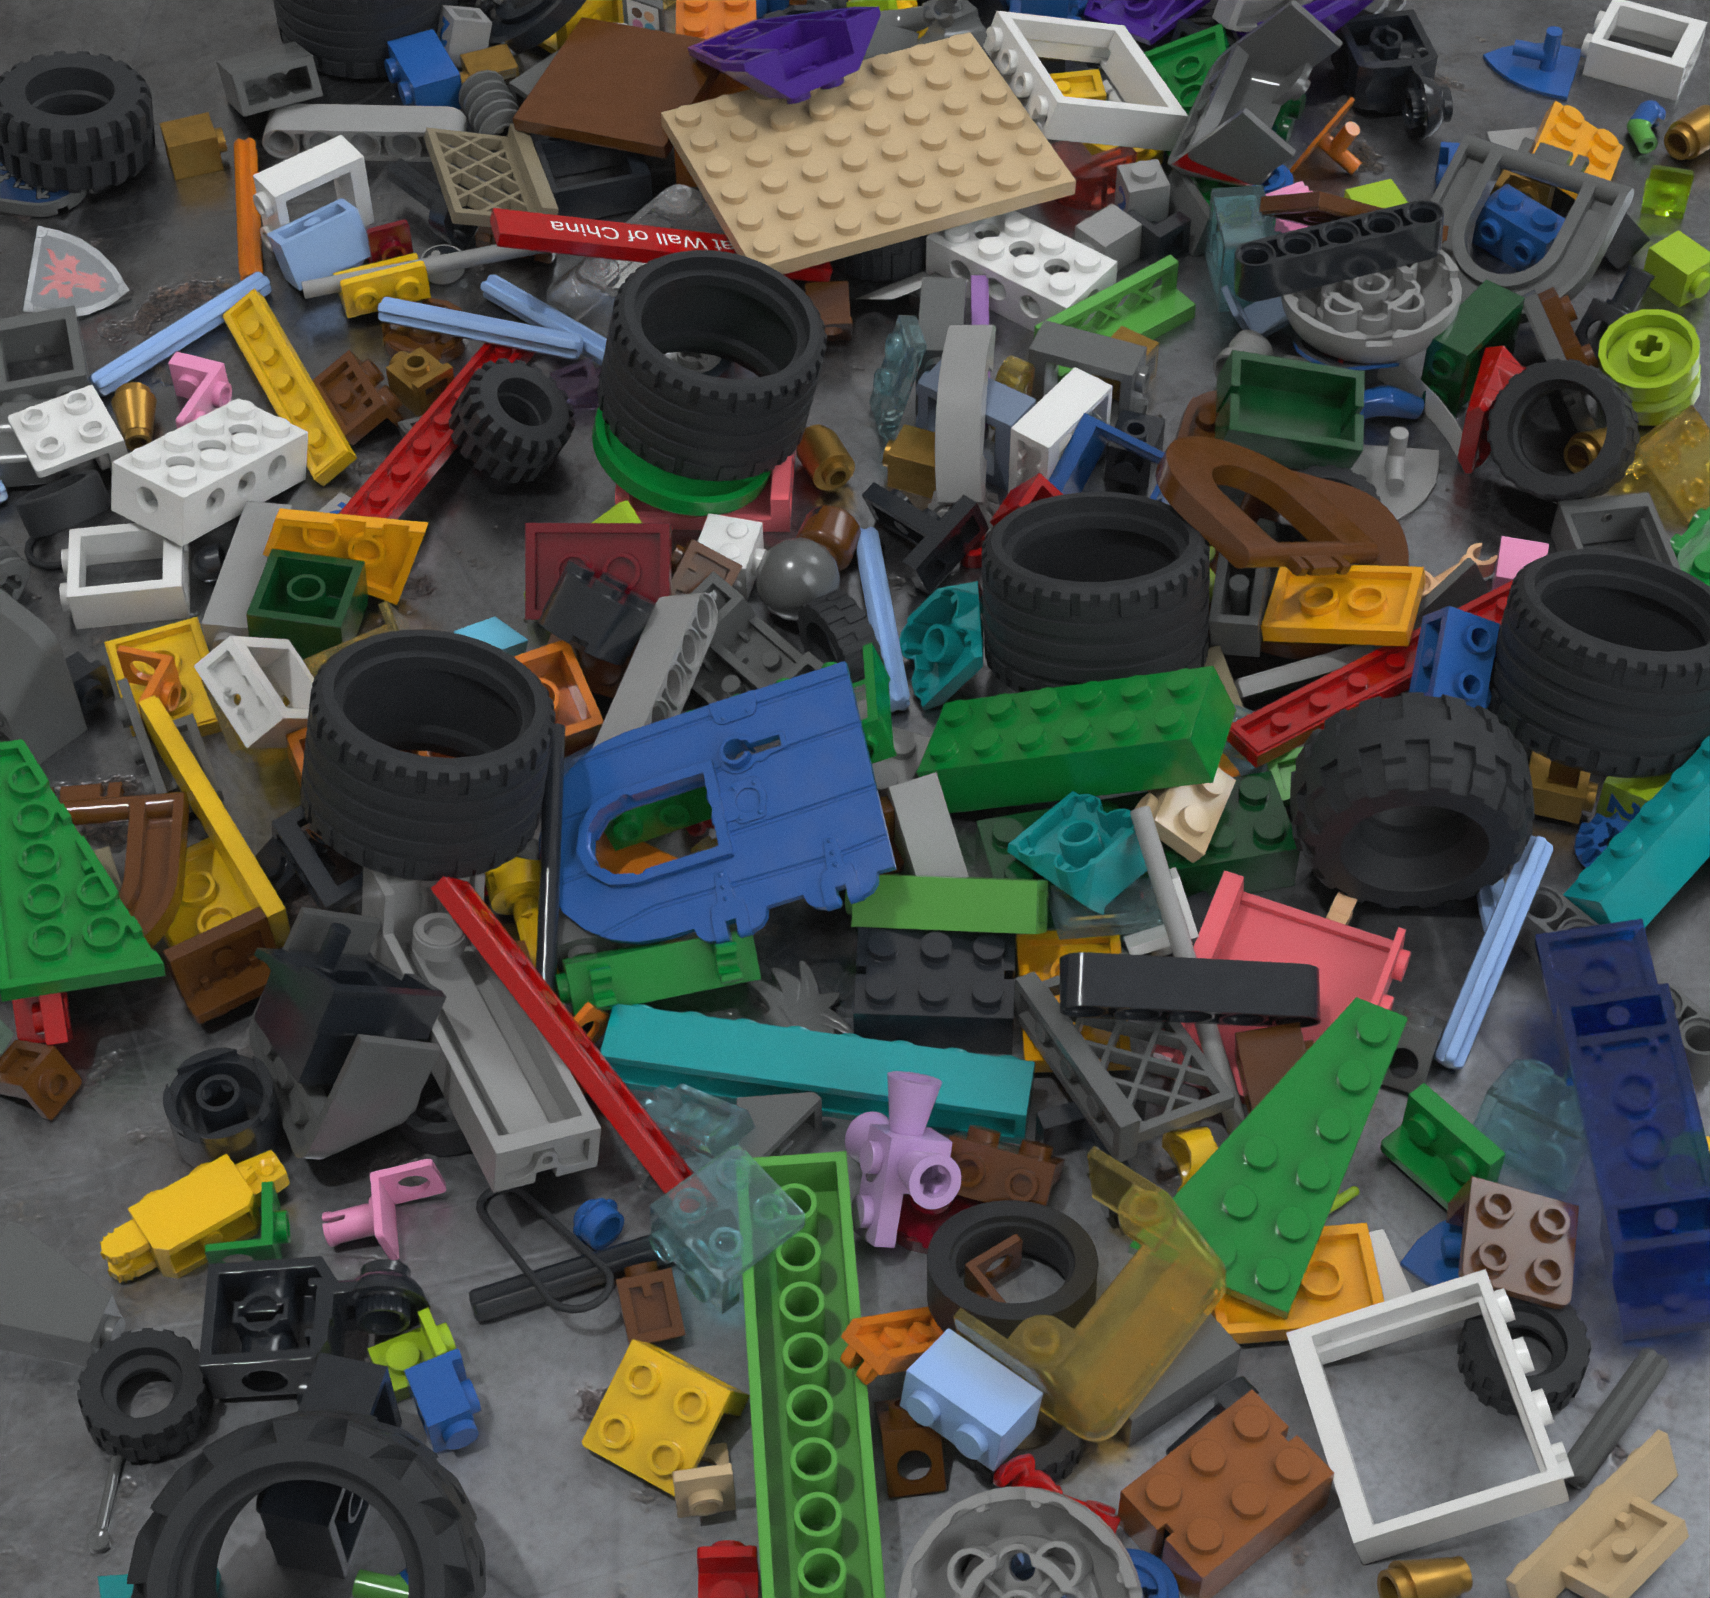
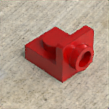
M67 992L12 1000L18 1040L34 1043L46 1042V1045L69 1042L73 1038Z
M722 1540L713 1543L711 1546L697 1548L698 1598H759V1564L756 1546H745L743 1543L735 1540Z

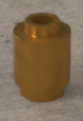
M1702 105L1670 125L1664 136V145L1667 152L1677 160H1691L1710 149V105Z
M820 424L805 428L802 440L796 449L797 457L819 489L833 490L842 487L852 477L855 470V462L832 429Z

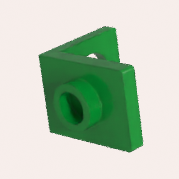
M273 1181L262 1182L261 1239L205 1245V1255L209 1264L226 1263L222 1259L236 1254L249 1256L253 1259L252 1261L281 1259V1244L290 1243L291 1240L290 1219L288 1211L281 1210Z

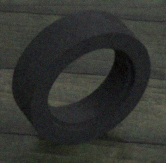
M1017 1200L992 1201L969 1207L946 1220L938 1228L930 1241L927 1253V1303L930 1313L944 1332L948 1328L986 1354L1003 1357H1025L1053 1351L1076 1338L1086 1328L1094 1314L1098 1272L1097 1251L1091 1237L1081 1225L1066 1214L1051 1207ZM1018 1234L1023 1241V1254L1036 1256L1051 1263L1061 1271L1066 1280L1057 1292L1043 1299L1025 1303H1003L989 1300L973 1293L962 1284L958 1275L966 1263L1012 1235Z

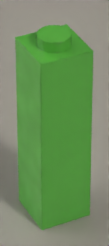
M880 874L877 889L874 894L865 898L864 901L851 904L846 890L845 908L847 914L852 915V927L1040 934L1047 932L1048 880Z

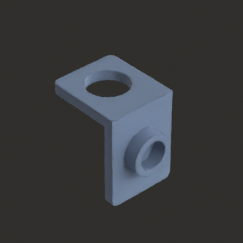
M1227 285L1221 288L1234 318L1243 330H1254L1267 337L1290 324L1283 310L1281 296L1254 302L1243 309Z

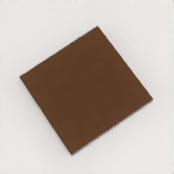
M582 17L512 118L514 128L518 131L667 158L673 148V144L662 127L661 112L676 109L683 105L702 102L720 72L689 55L687 47L706 40L704 38Z

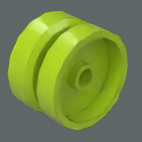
M1642 309L1622 316L1607 328L1599 343V370L1620 385L1619 387L1628 394L1632 401V407L1637 412L1639 420L1637 425L1658 426L1674 421L1688 412L1700 395V339L1694 326L1681 315L1663 309Z

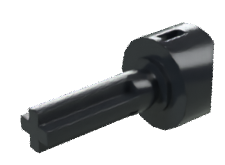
M399 158L396 164L390 162L387 170L390 171L387 179L430 210L428 218L430 229L449 245L455 246L461 251L467 250V246L479 226L452 223L439 185L402 158ZM458 184V186H460V187H462V188H464V189H466V190H470V189H468V188L462 186L461 184ZM467 205L462 207L463 209H473Z

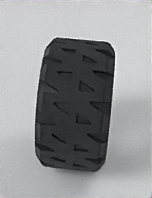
M339 1409L293 1412L240 1427L206 1445L202 1449L203 1452L174 1473L151 1504L150 1509H152L153 1513L136 1537L127 1577V1584H134L131 1598H218L216 1575L220 1550L232 1523L242 1509L255 1496L274 1483L289 1480H316L343 1487L357 1494L373 1506L387 1521L401 1546L408 1573V1598H482L486 1592L485 1548L475 1527L477 1516L455 1475L436 1460L439 1456L406 1430L379 1422L377 1417Z

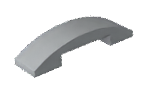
M949 325L940 366L935 424V478L937 503L939 505H954L963 494L976 501L978 505H984L987 459L983 456L988 372H993L996 331L994 325Z

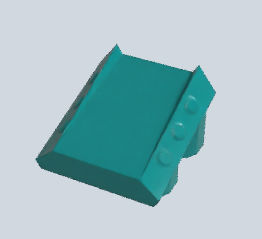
M978 581L938 588L907 618V624L902 629L899 638L901 652L906 659L914 660L915 670L912 676V687L915 696L921 699V705L924 710L944 704L983 667V590Z
M1074 791L1008 844L1007 849L1008 853L1087 908L1102 915L1108 903L1147 871L1131 819V811L1128 809H1117L1106 813L1103 811L1100 798L1091 794L1079 795Z

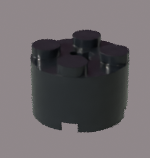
M569 559L542 610V615L538 622L546 630L570 644L572 640L586 647L584 652L606 662L621 666L627 657L630 656L656 604L636 592L630 591L629 595L626 594L625 591L628 584L623 580L606 572H602L600 578L593 577L595 572L578 561Z
M222 1047L197 1053L186 1059L177 1068L178 1075L172 1081L170 1087L167 1084L164 1090L163 1106L177 1149L187 1163L196 1168L200 1164L212 1162L228 1154L235 1165L269 1150H272L275 1154L278 1152L280 1147L279 1139L283 1129L279 1118V1103L271 1074L260 1059L255 1056L251 1059L238 1055L237 1049Z

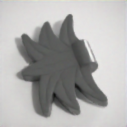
M800 961L799 963L800 980L782 969L771 968V977L779 990L760 980L747 982V988L757 995L768 1009L764 1016V1020L768 1025L781 1027L801 1026L810 1031L839 1035L843 1033L854 1034L852 1027L841 1016L832 1011L840 1000V994L838 992L819 994L815 977L805 961Z

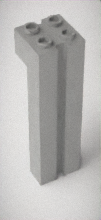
M363 867L362 916L379 918L382 924L370 948L373 958L401 976H404L405 973L417 975L442 990L446 995V1000L428 1039H416V1041L439 1045L441 1052L431 1072L493 1193L534 1183L536 1173L552 1169L557 1177L596 1167L601 1135L600 1124L566 1064L469 938L466 936L464 952L458 958L448 962L428 961L421 958L414 951L412 940L413 927L416 921L431 913L449 914L430 889L438 881L408 880L388 876ZM485 873L460 879L468 881L484 901Z

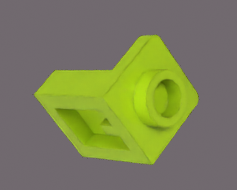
M429 1308L417 1312L421 1327L367 1348L371 1363L388 1367L397 1402L410 1397L404 1373L405 1369L457 1349L447 1323L444 1322L436 1326Z

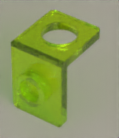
M1653 165L1649 178L1645 182L1641 213L1683 219L1694 179V172L1692 170Z

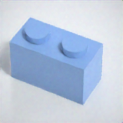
M343 198L266 234L285 280L299 291L303 289L302 281L328 277L335 272L359 267L364 263V259L370 257L366 230L358 209Z
M948 1328L907 1369L900 1406L908 1411L909 1415L917 1423L929 1426L955 1444L956 1448L964 1456L979 1461L994 1472L1035 1428L1043 1392Z

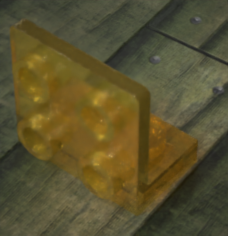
M1690 405L1659 423L1639 439V444H1637L1635 450V459L1624 473L1625 476L1632 473L1636 479L1647 474L1684 525L1690 523L1692 517L1700 508L1707 509L1710 506V428L1695 407Z

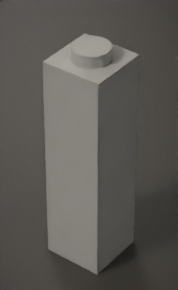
M246 501L201 623L209 653L229 636L249 637L246 613L268 559L267 556L263 555L279 508L292 509V505Z

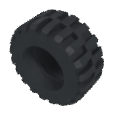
M65 51L54 52V55L44 56L43 54L33 56L26 63L20 61L13 65L10 72L5 71L0 76V163L17 179L22 178L26 184L35 188L38 185L44 186L46 191L58 192L59 189L69 190V193H81V190L92 189L95 192L105 190V186L110 184L114 186L122 184L126 181L127 176H136L151 159L153 149L155 148L152 95L145 79L127 63L121 60L115 62L110 56L101 53L95 56L90 55L89 51H77V53L66 54Z

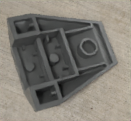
M714 571L692 592H706L714 598L718 611V624L681 714L730 698L735 694H742L775 684L781 678L791 679L821 669L823 663L809 651L803 655L754 613L745 597ZM742 751L741 753H739L736 756V758L741 756L746 751Z

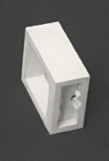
M1612 0L1606 12L1599 11L1592 34L1587 33L1580 53V57L1586 58L1582 75L1676 101L1699 57L1708 22L1627 0ZM1611 35L1672 51L1674 54L1670 58L1609 41Z
M342 135L253 175L256 188L253 201L263 222V227L260 228V235L270 251H273L266 234L290 223L286 201L333 179L337 200L343 198L356 207L364 227L375 223L364 156Z
M1075 367L1011 428L1008 494L1012 489L1038 473H1041L1049 480L1084 413L1110 425L1112 385ZM1108 443L1106 444L1099 460L1107 453Z
M137 523L69 529V548L61 550L62 569L64 576L67 577V583H60L59 591L63 611H71L76 629L190 618L191 550L189 543L180 546ZM163 558V577L160 580L86 587V566Z
M229 636L194 665V668L246 748H287L286 734L307 727L310 693L314 677L289 639ZM236 694H239L241 697V703L238 706L234 703ZM284 696L290 701L287 707L283 703Z

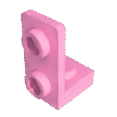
M175 352L168 362L176 396L189 399L176 418L178 429L196 420L198 417L228 404L232 397V386L228 382L224 363Z

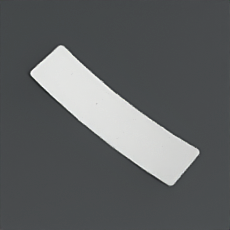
M1399 364V367L1378 369V379L1387 385L1400 388L1421 398L1426 390L1423 413L1437 426L1458 457L1462 431L1453 415L1439 397L1401 364Z

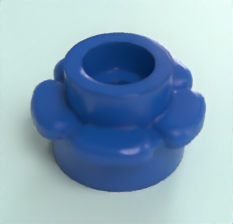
M605 1198L590 1199L584 1202L578 1208L573 1218L574 1235L585 1245L588 1244L595 1250L608 1247L616 1240L624 1226V1216L617 1211V1203L613 1199L606 1200Z

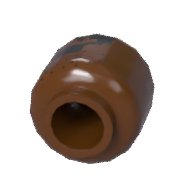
M823 505L813 508L806 515L796 538L810 539L826 547L834 557L839 572H842L850 565L856 552L861 529L855 518L845 509Z

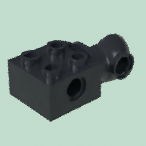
M1414 9L1355 16L1334 32V35L1342 41V45L1331 54V61L1349 98L1353 97L1355 99L1353 107L1367 110L1374 109L1384 114L1402 111L1405 125L1407 128H1411L1413 136L1420 142L1430 138L1442 123L1451 121L1453 115L1451 91L1447 85L1439 86L1434 81L1438 55Z
M322 1256L208 1264L199 1368L214 1399L298 1393L302 1377L306 1372H313L320 1352L344 1357L345 1331L363 1330L364 1332L376 1335L398 1334L403 1330H409L420 1325L417 1312L426 1308L430 1310V1302L420 1285L411 1278L410 1268L402 1262L391 1259L370 1261L362 1266L360 1276L349 1280H337Z

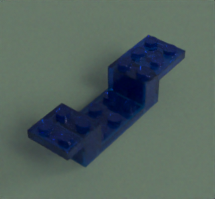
M1641 918L1536 934L1535 947L1566 1086L1574 1085L1601 1205L1600 1241L1622 1340L1710 1329V1151L1669 984H1658L1643 920Z

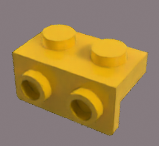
M417 253L335 272L333 275L412 261L419 258ZM416 261L343 279L340 281L341 292H338L347 318L378 311V305L384 297L412 302L431 298L427 269L423 261Z

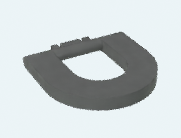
M1466 134L1430 200L1443 207V225L1449 226L1447 241L1442 243L1441 249L1451 257L1459 269L1458 278L1462 287L1460 305L1486 279L1520 296L1534 289L1539 294L1554 287L1559 298L1568 295L1570 301H1572L1585 288L1596 272L1632 202L1634 189L1585 173L1589 165V158L1578 154L1572 166H1569L1573 159L1572 152L1540 142L1535 153L1532 154L1536 142L1527 137L1522 140L1517 151ZM1503 169L1578 194L1547 254L1534 266L1513 274H1497L1484 270L1468 254L1470 232ZM1524 309L1522 310L1520 324L1529 322Z

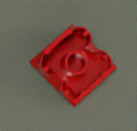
M1505 346L1485 348L1467 409L1457 457L1466 474H1471L1476 467H1480L1490 455L1491 447L1490 443L1487 442V431H1489L1488 417L1490 409H1493L1496 402V396L1509 383L1508 380L1516 373L1519 374L1526 370Z

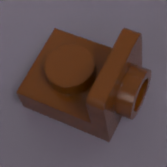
M15 1039L0 1057V1094L27 1099L38 1114L45 1119H53L82 1084V1079L55 1046Z
M657 1261L624 1268L625 1278L617 1279L614 1286L616 1295L619 1298L628 1347L632 1339L652 1344L684 1337L686 1334L672 1268L658 1270Z

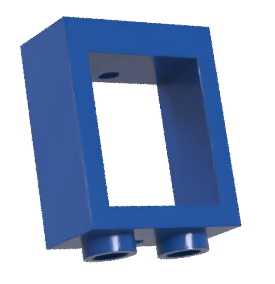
M1084 413L1048 481L1063 495L1081 493L1108 441L1157 465L1165 452ZM1156 485L1150 498L1170 505L1161 493L1158 485Z

